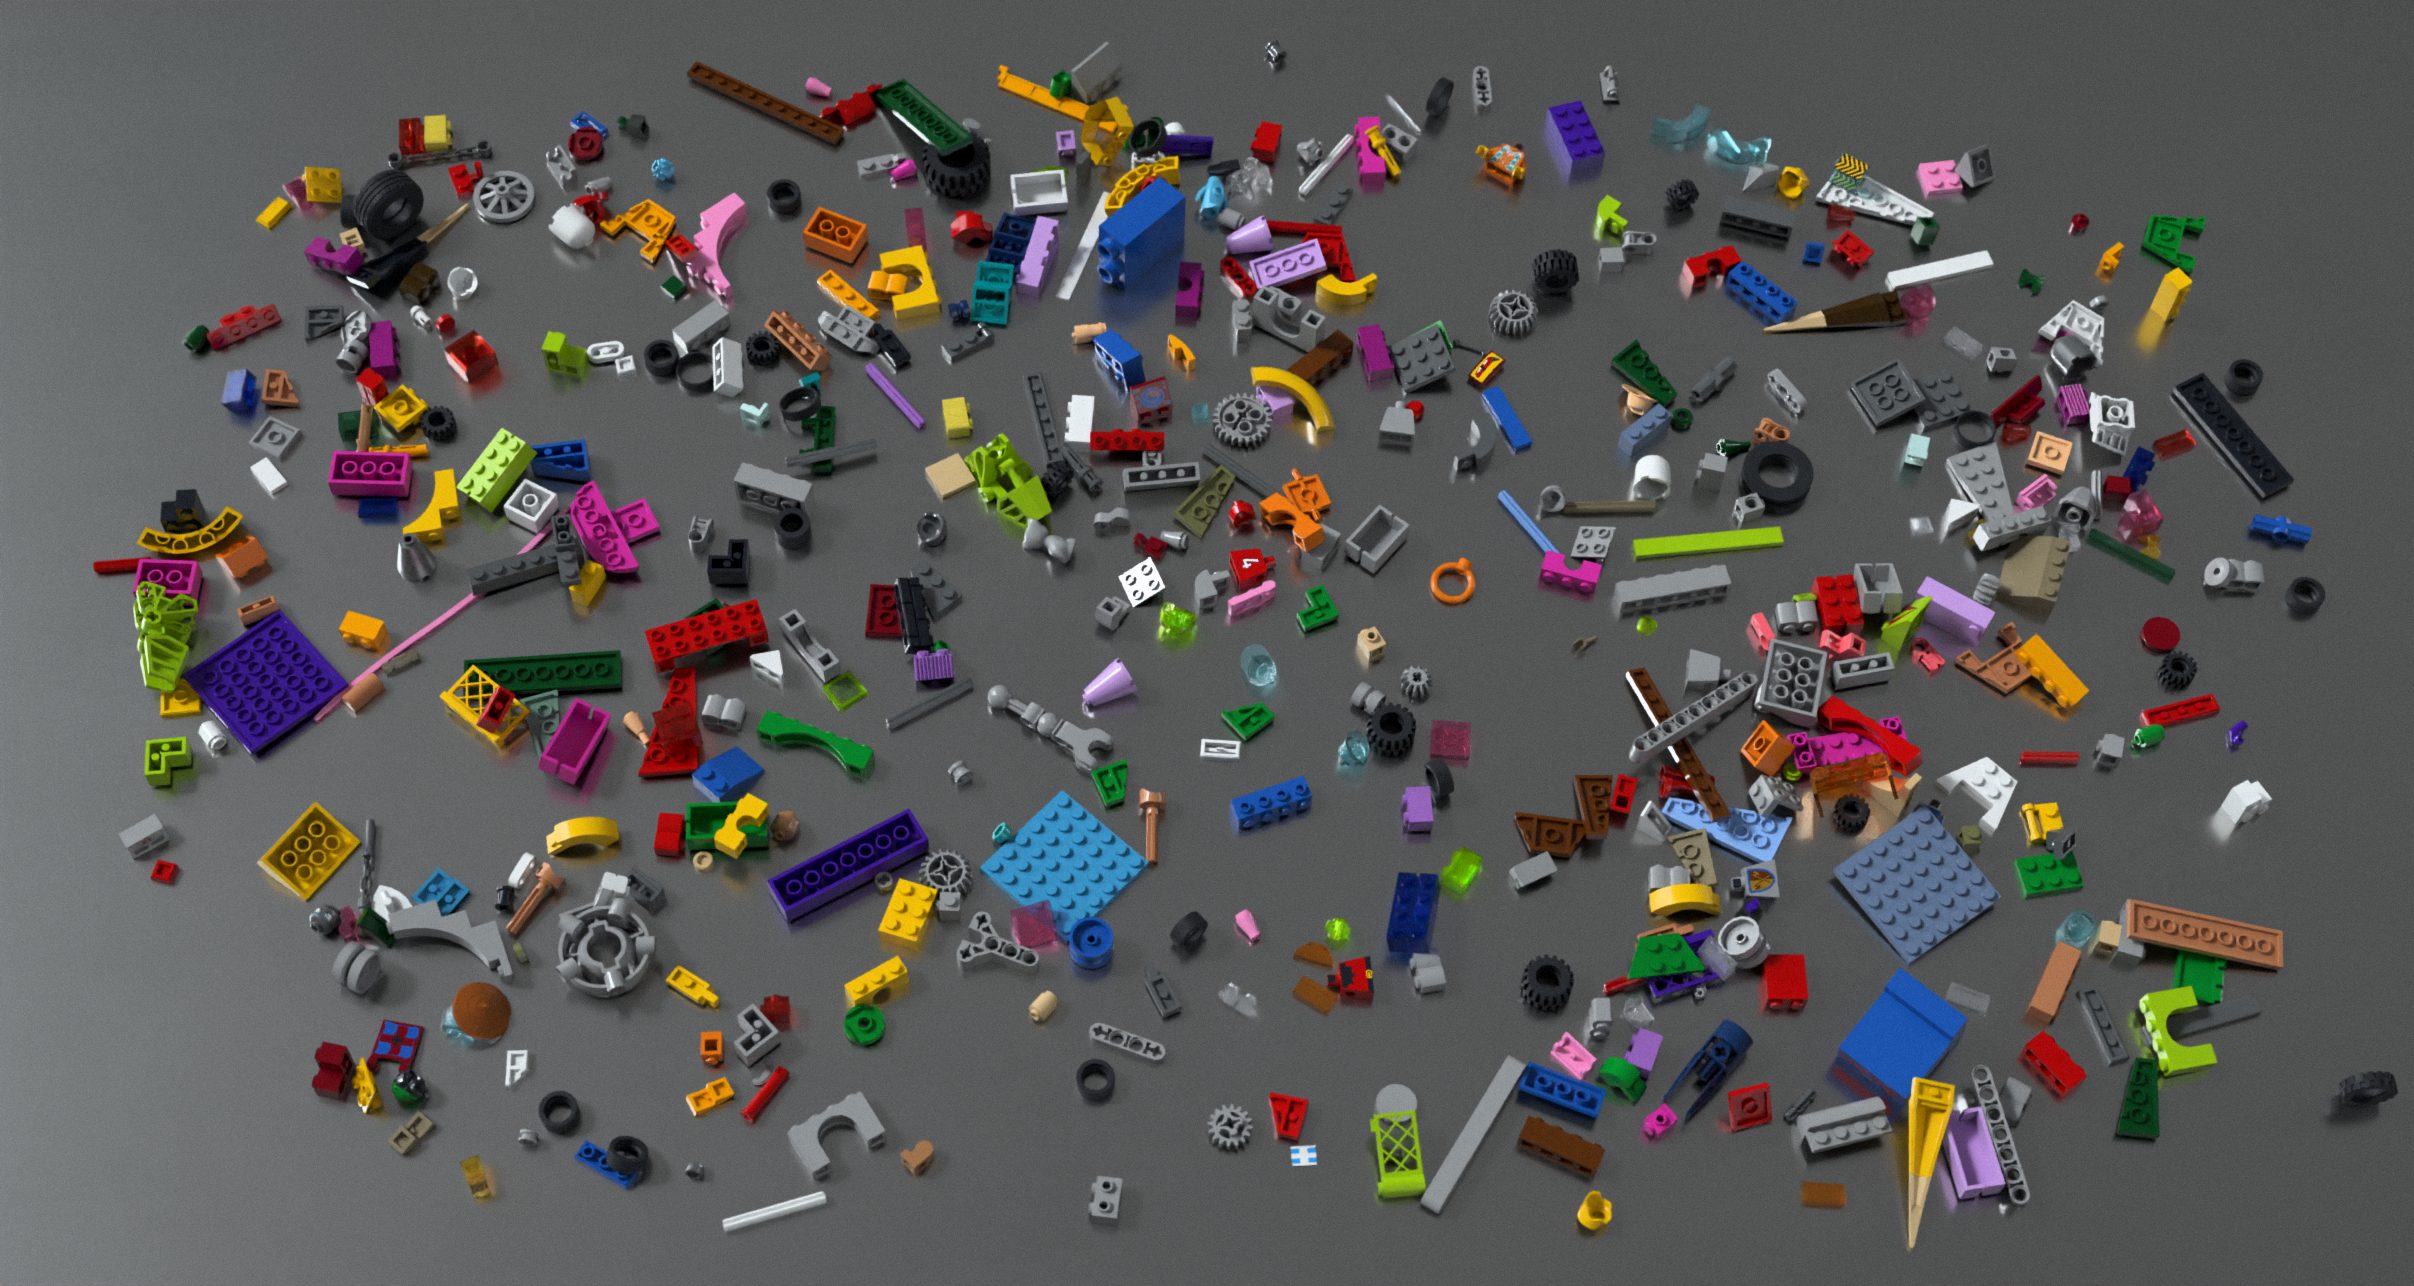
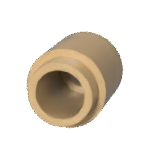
M1050 991L1041 993L1029 1006L1030 1016L1036 1021H1044L1057 1007L1058 998Z

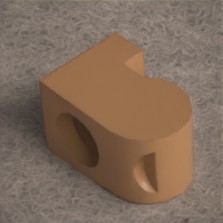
M923 1140L916 1144L912 1152L905 1149L900 1154L901 1161L916 1175L932 1161L934 1157L932 1144L929 1141Z

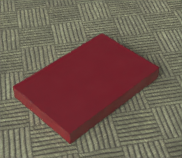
M870 584L865 637L903 638L893 585Z

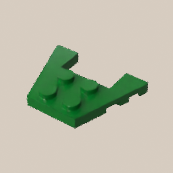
M2151 215L2142 246L2186 272L2192 273L2196 257L2178 252L2184 229L2202 234L2207 217L2191 219V216L2174 218V216Z

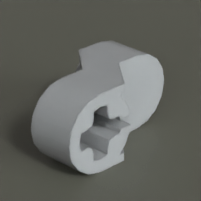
M1115 508L1110 513H1097L1094 519V527L1101 531H1110L1115 526H1128L1131 520V512L1124 508Z

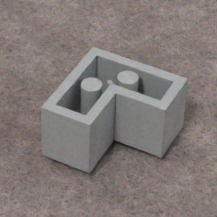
M754 1004L737 1015L739 1026L744 1030L745 1034L733 1042L735 1052L748 1067L781 1042L779 1031Z

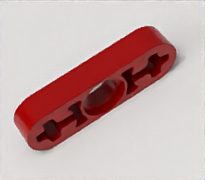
M1222 258L1220 261V271L1243 298H1254L1257 294L1255 282L1234 258ZM1236 275H1240L1243 277V279L1238 281L1235 280L1233 277Z

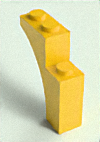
M453 469L434 472L435 491L432 501L426 511L416 521L403 528V535L413 533L422 542L445 538L442 519H452L461 516L458 489L456 488L457 480Z

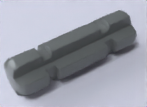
M1807 1088L1790 1106L1791 1109L1788 1108L1784 1112V1116L1788 1121H1794L1798 1114H1801L1810 1104V1100H1814L1817 1094L1812 1088Z

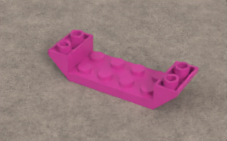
M1899 716L1880 719L1879 725L1888 728L1892 733L1901 736L1907 741ZM1806 732L1787 735V738L1795 746L1792 750V755L1797 770L1813 777L1890 763L1888 756L1878 744L1856 733L1843 732L1808 738Z

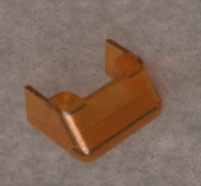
M1877 752L1817 767L1812 770L1810 780L1820 818L1824 817L1820 792L1885 776L1889 778L1894 799H1899L1887 755Z

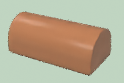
M274 595L238 608L237 612L243 626L269 617L278 611L279 607Z
M371 672L343 695L341 700L356 713L385 687L382 681Z

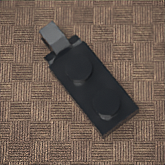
M880 323L873 326L877 344L895 367L911 359L910 353L892 330L887 329L885 331Z

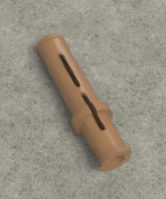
M361 404L356 452H368V447L371 445L369 438L374 405Z

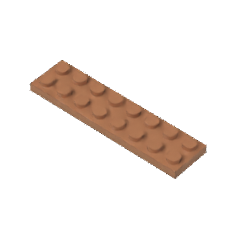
M2130 899L2127 902L2128 939L2275 970L2283 968V931Z

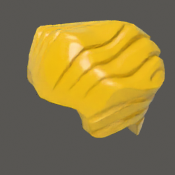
M1786 166L1780 173L1776 184L1781 193L1790 198H1796L1809 187V179L1801 168Z
M1591 1191L1577 1212L1579 1221L1591 1230H1596L1606 1225L1612 1217V1203L1602 1198L1601 1192Z

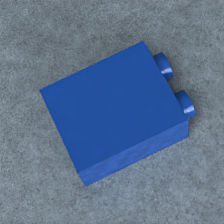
M1158 177L1099 225V244L1097 245L1099 266L1097 271L1107 283L1114 281L1125 290L1184 241L1186 197L1161 177Z

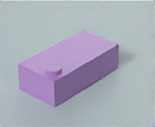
M1927 576L1914 598V601L1929 595L1932 597L1923 620L1977 648L1996 612Z

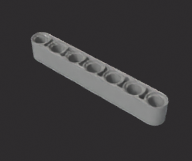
M1978 1065L1972 1071V1083L1979 1105L1984 1113L2010 1201L2015 1206L2022 1207L2027 1204L2030 1192L1991 1071L1987 1066ZM1982 1071L1986 1073L1987 1078L1985 1080H1978L1975 1074ZM1989 1091L1993 1094V1098L1985 1100L1982 1097V1093ZM1996 1111L1999 1113L2000 1118L1991 1120L1988 1117V1113ZM2003 1131L2006 1134V1138L1998 1140L1995 1138L1994 1133ZM2009 1151L2012 1153L2013 1158L2011 1160H2004L2001 1157V1153ZM2016 1171L2019 1174V1179L2016 1181L2010 1180L2007 1173ZM2022 1191L2026 1196L2025 1200H2016L2014 1193Z

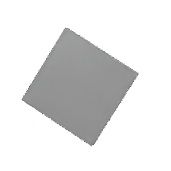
M269 416L248 442V445L281 461L301 436L302 432L289 424Z

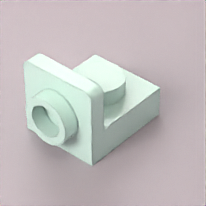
M745 403L740 407L741 419L759 427L768 421L771 414L768 403H764L760 410L753 405Z

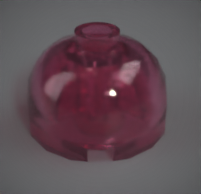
M1922 284V288L1917 289L1915 286L1906 291L1901 296L1902 302H1899V305L1905 314L1911 318H1927L1934 310L1937 298L1929 284Z

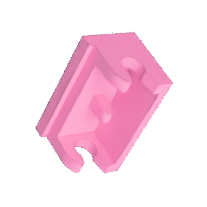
M2044 474L2022 490L2015 503L2023 511L2044 506L2056 497L2057 494L2053 490H2056L2057 486Z
M1568 1032L1562 1036L1559 1043L1556 1042L1550 1052L1578 1080H1582L1594 1069L1597 1060Z

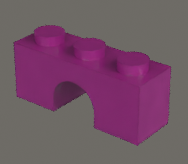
M315 237L304 250L307 261L312 266H320L326 270H334L353 276L364 261L358 248L343 244L338 251H335L330 240Z
M1180 261L1178 287H1186L1189 290H1177L1175 316L1197 317L1198 310H1201L1202 300L1199 299V296H1203V285H1200V282L1204 281L1205 271L1201 270L1202 263Z

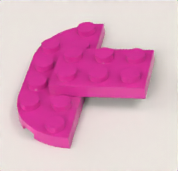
M593 480L576 493V498L573 504H571L570 512L573 525L589 556L595 563L602 565L605 570L614 573H629L640 570L628 544L660 530V526L645 498L610 512Z

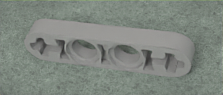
M1095 1023L1090 1027V1039L1096 1044L1153 1064H1159L1165 1059V1048L1160 1043L1103 1023ZM1102 1030V1034L1099 1037L1095 1036V1032ZM1108 1032H1109V1033H1110V1034H1109V1040L1107 1041V1040H1106V1036H1108ZM1121 1036L1124 1041L1121 1044H1115L1112 1041L1113 1037ZM1139 1042L1143 1045V1048L1140 1051H1134L1131 1045ZM1146 1046H1149V1051L1147 1050V1054H1144ZM1159 1050V1054L1154 1057L1153 1052Z

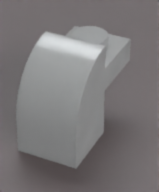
M1206 569L1197 576L1194 596L1199 609L1217 604L1218 593L1216 590L1230 586L1228 570L1217 571L1210 575Z
M1116 596L1112 599L1106 597L1096 607L1095 621L1111 630H1115L1119 626V621L1130 610L1131 605Z

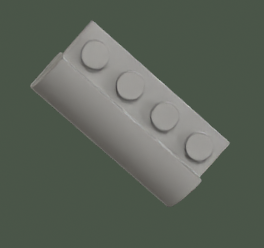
M1873 1097L1800 1115L1796 1119V1125L1802 1141L1808 1140L1812 1153L1888 1135L1892 1132L1885 1114L1886 1107L1880 1097Z

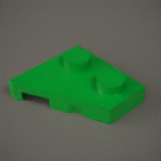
M1263 703L1238 707V710L1227 712V710H1223L1221 712L1223 719L1245 741L1275 719V715Z
M1127 759L1092 771V777L1106 807L1124 801L1128 767Z

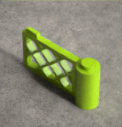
M1415 1110L1373 1115L1374 1119H1370L1371 1132L1376 1134L1381 1182L1377 1183L1379 1195H1383L1384 1199L1425 1194L1426 1185L1422 1169ZM1411 1115L1412 1124L1408 1130L1397 1123L1402 1116ZM1391 1117H1398V1118H1397V1120L1395 1121V1120H1393ZM1387 1118L1393 1123L1387 1132L1380 1128L1379 1119ZM1395 1125L1405 1132L1398 1142L1389 1135ZM1406 1135L1414 1139V1146L1410 1151L1400 1144ZM1386 1137L1396 1144L1390 1153L1382 1148V1142ZM1398 1146L1407 1153L1401 1163L1391 1156ZM1409 1156L1417 1161L1416 1170H1409L1403 1165ZM1388 1158L1399 1165L1394 1172L1385 1173L1384 1164Z

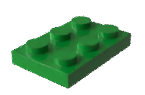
M2072 850L2062 860L2054 859V853L2018 858L2014 861L2025 897L2078 890L2084 887Z

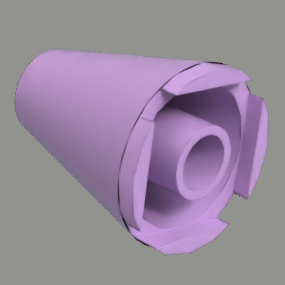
M1264 215L1226 237L1227 241H1224L1227 252L1231 251V254L1275 249Z
M1117 658L1084 689L1085 694L1082 696L1088 705L1092 704L1094 707L1133 694L1138 689L1132 683L1133 679L1123 663Z

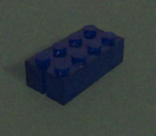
M1398 872L1386 936L1389 952L1407 953L1408 948L1405 938H1408L1411 953L1429 954L1441 890L1438 874L1420 873V877H1418L1416 873Z

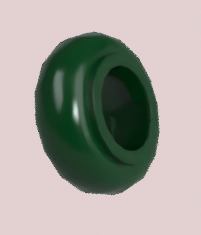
M1678 408L1674 410L1671 418L1674 426L1686 429L1692 425L1694 418L1688 409ZM1679 416H1683V417H1685L1687 420L1682 421V420H1679L1678 417H1679Z

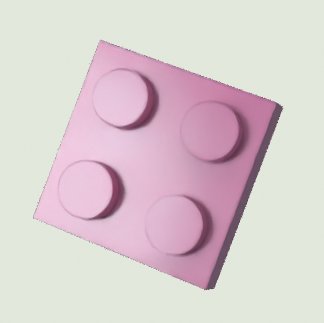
M1954 160L1922 163L1919 165L1927 196L1962 191L1963 186L1959 175L1955 172L1956 165Z

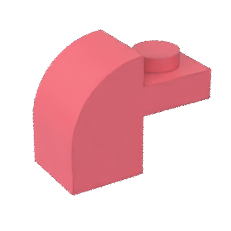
M1828 629L1822 631L1820 648L1830 653L1829 659L1842 661L1864 657L1866 640L1854 633L1840 637Z

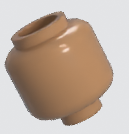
M783 811L776 815L770 829L776 839L787 841L795 836L800 823L796 814L791 811Z

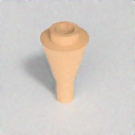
M629 712L624 716L623 724L639 736L644 745H648L650 738L645 732L640 712Z

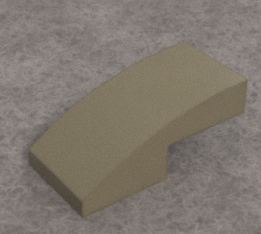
M418 1111L406 1126L401 1125L387 1142L404 1155L417 1145L435 1127V1124L422 1112Z

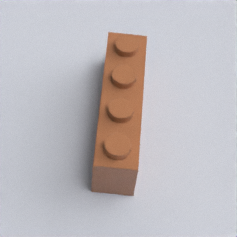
M2058 941L2026 1012L2027 1015L2047 1024L2050 1023L2052 1018H2057L2061 1010L2058 1007L2059 1002L2063 1003L2068 994L2065 988L2067 985L2071 986L2075 977L2072 972L2074 969L2078 970L2082 961L2079 958L2081 950Z

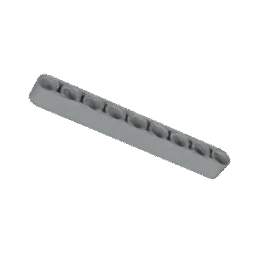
M1743 672L1634 740L1629 753L1630 760L1638 764L1644 763L1750 697L1757 684V676L1752 672Z
M1508 1055L1423 1195L1420 1204L1437 1214L1441 1212L1524 1074L1527 1064Z

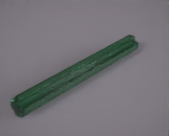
M2094 528L2088 534L2089 539L2170 580L2176 573L2175 569Z

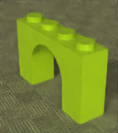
M2192 986L2147 993L2139 1000L2140 1010L2146 1018V1028L2151 1033L2153 1039V1048L2159 1057V1067L2164 1072L2165 1077L2210 1069L2218 1063L2211 1043L2185 1047L2176 1043L2168 1034L2166 1020L2169 1015L2190 1012L2198 1005Z

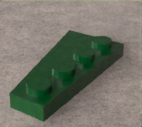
M1637 339L1611 360L1612 365L1654 400H1657L1663 407H1666L1677 397V392L1665 376L1660 374L1659 368L1651 362L1649 355L1646 351L1642 350Z
M2137 1057L2134 1060L2117 1135L2159 1138L2157 1060Z

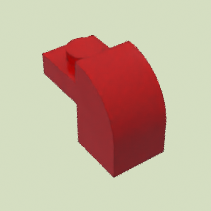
M980 214L962 215L951 224L952 239L964 244L970 242L974 237L987 242L993 240L992 224L984 222Z

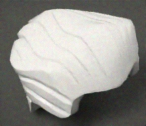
M463 267L452 269L448 277V288L457 299H469L478 287L476 273Z

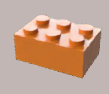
M818 207L802 232L804 246L850 264L854 262L868 239L866 224L822 207Z

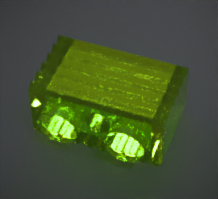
M1462 846L1460 851L1455 850L1450 859L1452 861L1449 866L1445 865L1441 871V883L1462 895L1481 867L1483 857Z

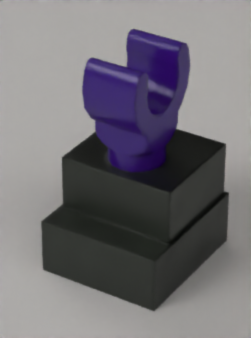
M1754 897L1753 900L1751 899L1735 914V918L1740 916L1750 917L1757 922L1763 915V910L1759 907L1760 902Z

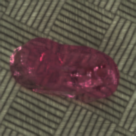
M350 905L339 910L343 921L338 928L346 945L352 941H358L353 932L357 926V918Z

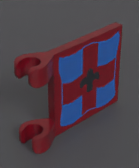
M384 1019L372 1053L366 1062L369 1071H377L379 1059L402 1062L398 1069L399 1073L411 1069L424 1026Z

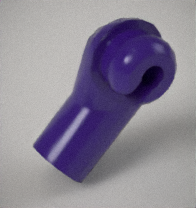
M2243 720L2229 729L2230 742L2235 746L2241 745L2244 742V739L2241 738V732L2247 729L2248 725Z

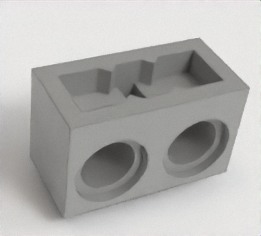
M1388 123L1380 132L1383 138H1386V145L1393 157L1405 164L1416 152L1418 139L1403 132L1398 127Z
M1270 286V289L1279 293L1278 308L1289 321L1294 322L1301 313L1302 301L1279 288Z

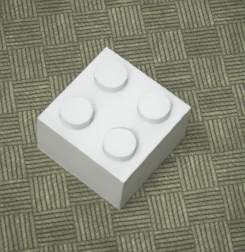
M524 479L503 507L507 519L539 534L560 505L557 494Z

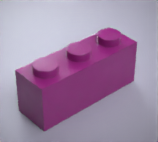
M391 320L373 322L369 330L371 368L382 377L396 376L397 368H400L399 359L396 357L399 349L397 342H395L398 334L396 327L392 326Z
M1379 324L1358 327L1357 341L1369 381L1390 379L1392 371H1394V362L1389 358L1390 350L1389 346L1385 345L1384 331H1381Z

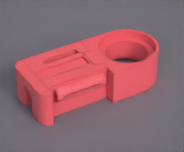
M1760 612L1752 615L1750 622L1755 628L1764 649L1769 650L1771 638L1776 639L1763 613Z
M1916 638L1913 640L1910 651L1918 661L1921 659L1926 667L1931 670L1930 674H1934L1944 667L1945 660L1926 639ZM1921 644L1925 650L1919 651L1915 648V645Z

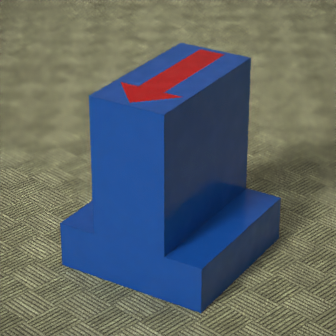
M1900 967L1886 984L1884 992L1838 1047L1837 1056L1904 1107L1911 1098L1913 1078L1926 1079L1942 1058L1949 1054L1962 1038L1968 1018Z

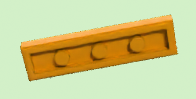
M831 269L817 279L818 284L844 306L846 304L871 320L880 315V311Z

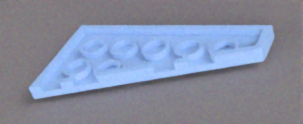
M1669 797L1661 812L1666 819L1691 831L1706 828L1708 839L1758 863L1773 859L1793 817L1787 816L1786 818L1775 817V814H1770L1765 818L1755 811L1727 807L1731 813L1730 818L1712 823L1701 804Z

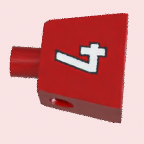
M1258 548L1229 552V563L1240 591L1265 581L1268 576V568L1276 567L1274 556L1263 558L1261 550Z

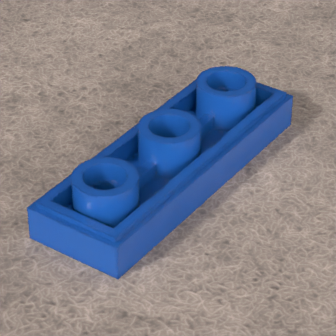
M586 1140L574 1156L575 1160L627 1190L638 1173L622 1174L613 1170L609 1165H603L606 1162L607 1152Z

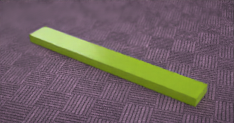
M1779 526L1633 540L1632 544L1635 558L1644 559L1783 546L1784 540Z

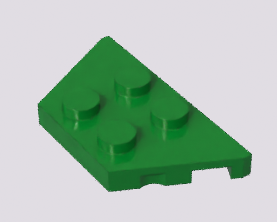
M1680 933L1645 936L1638 939L1627 980L1703 972L1705 968Z

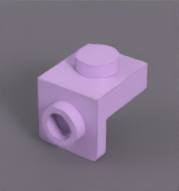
M1074 130L1056 132L1058 154H1063V156L1073 155L1077 150Z

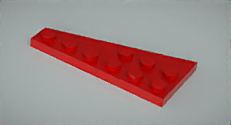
M695 667L675 668L666 699L663 701L661 713L658 715L650 738L648 750L645 752L642 767L638 772L639 777L688 774L698 770Z

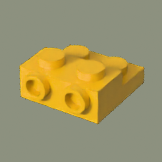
M403 384L374 406L375 411L398 433L410 423L416 425L420 422L421 415H424L423 412L428 411L427 409L429 408L423 399L419 400L415 392L411 388L407 389Z

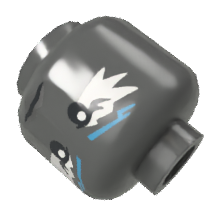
M331 904L319 906L310 915L312 930L316 933L329 934L340 924V911Z

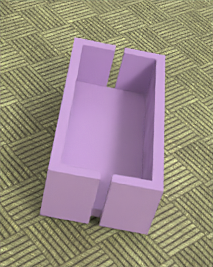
M1982 1107L1963 1109L1962 1113H1960V1110L1951 1111L1942 1143L1959 1199L1978 1197L1980 1192L1982 1196L2000 1193L2005 1185V1181Z

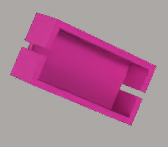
M575 698L541 755L538 769L553 776L557 773L559 774V779L574 785L608 728L611 714L595 707L592 719H589L592 705Z

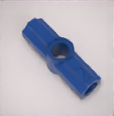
M2255 514L2251 523L2252 531L2272 535V538L2276 541H2286L2289 539L2308 544L2312 533L2310 527L2291 523L2290 519L2286 517H2276L2273 519Z

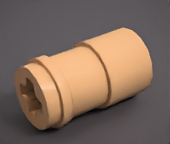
M1101 322L1091 325L1074 326V333H1071L1072 338L1075 337L1076 344L1088 343L1093 341V338L1106 332V325Z

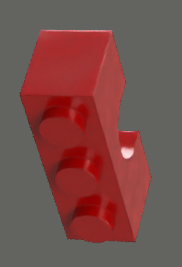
M1733 245L1721 247L1713 252H1706L1695 258L1687 259L1684 261L1682 272L1690 286L1695 287L1708 282L1709 269H1717L1725 277L1742 260Z

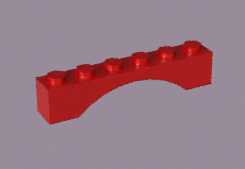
M1831 696L1818 707L1817 719L1820 724L1832 731L1852 732L1871 739L1884 750L1890 760L1891 768L1905 777L1909 776L1922 764V751L1917 746H1913L1901 736L1895 735L1888 728L1876 723L1872 718L1861 714L1860 711L1853 709L1843 700Z

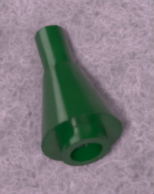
M1722 438L1716 445L1717 452L1721 456L1751 447L1750 441L1739 442Z

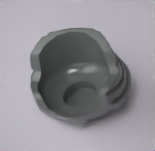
M925 513L917 523L918 538L929 546L941 543L947 534L945 518L940 514Z

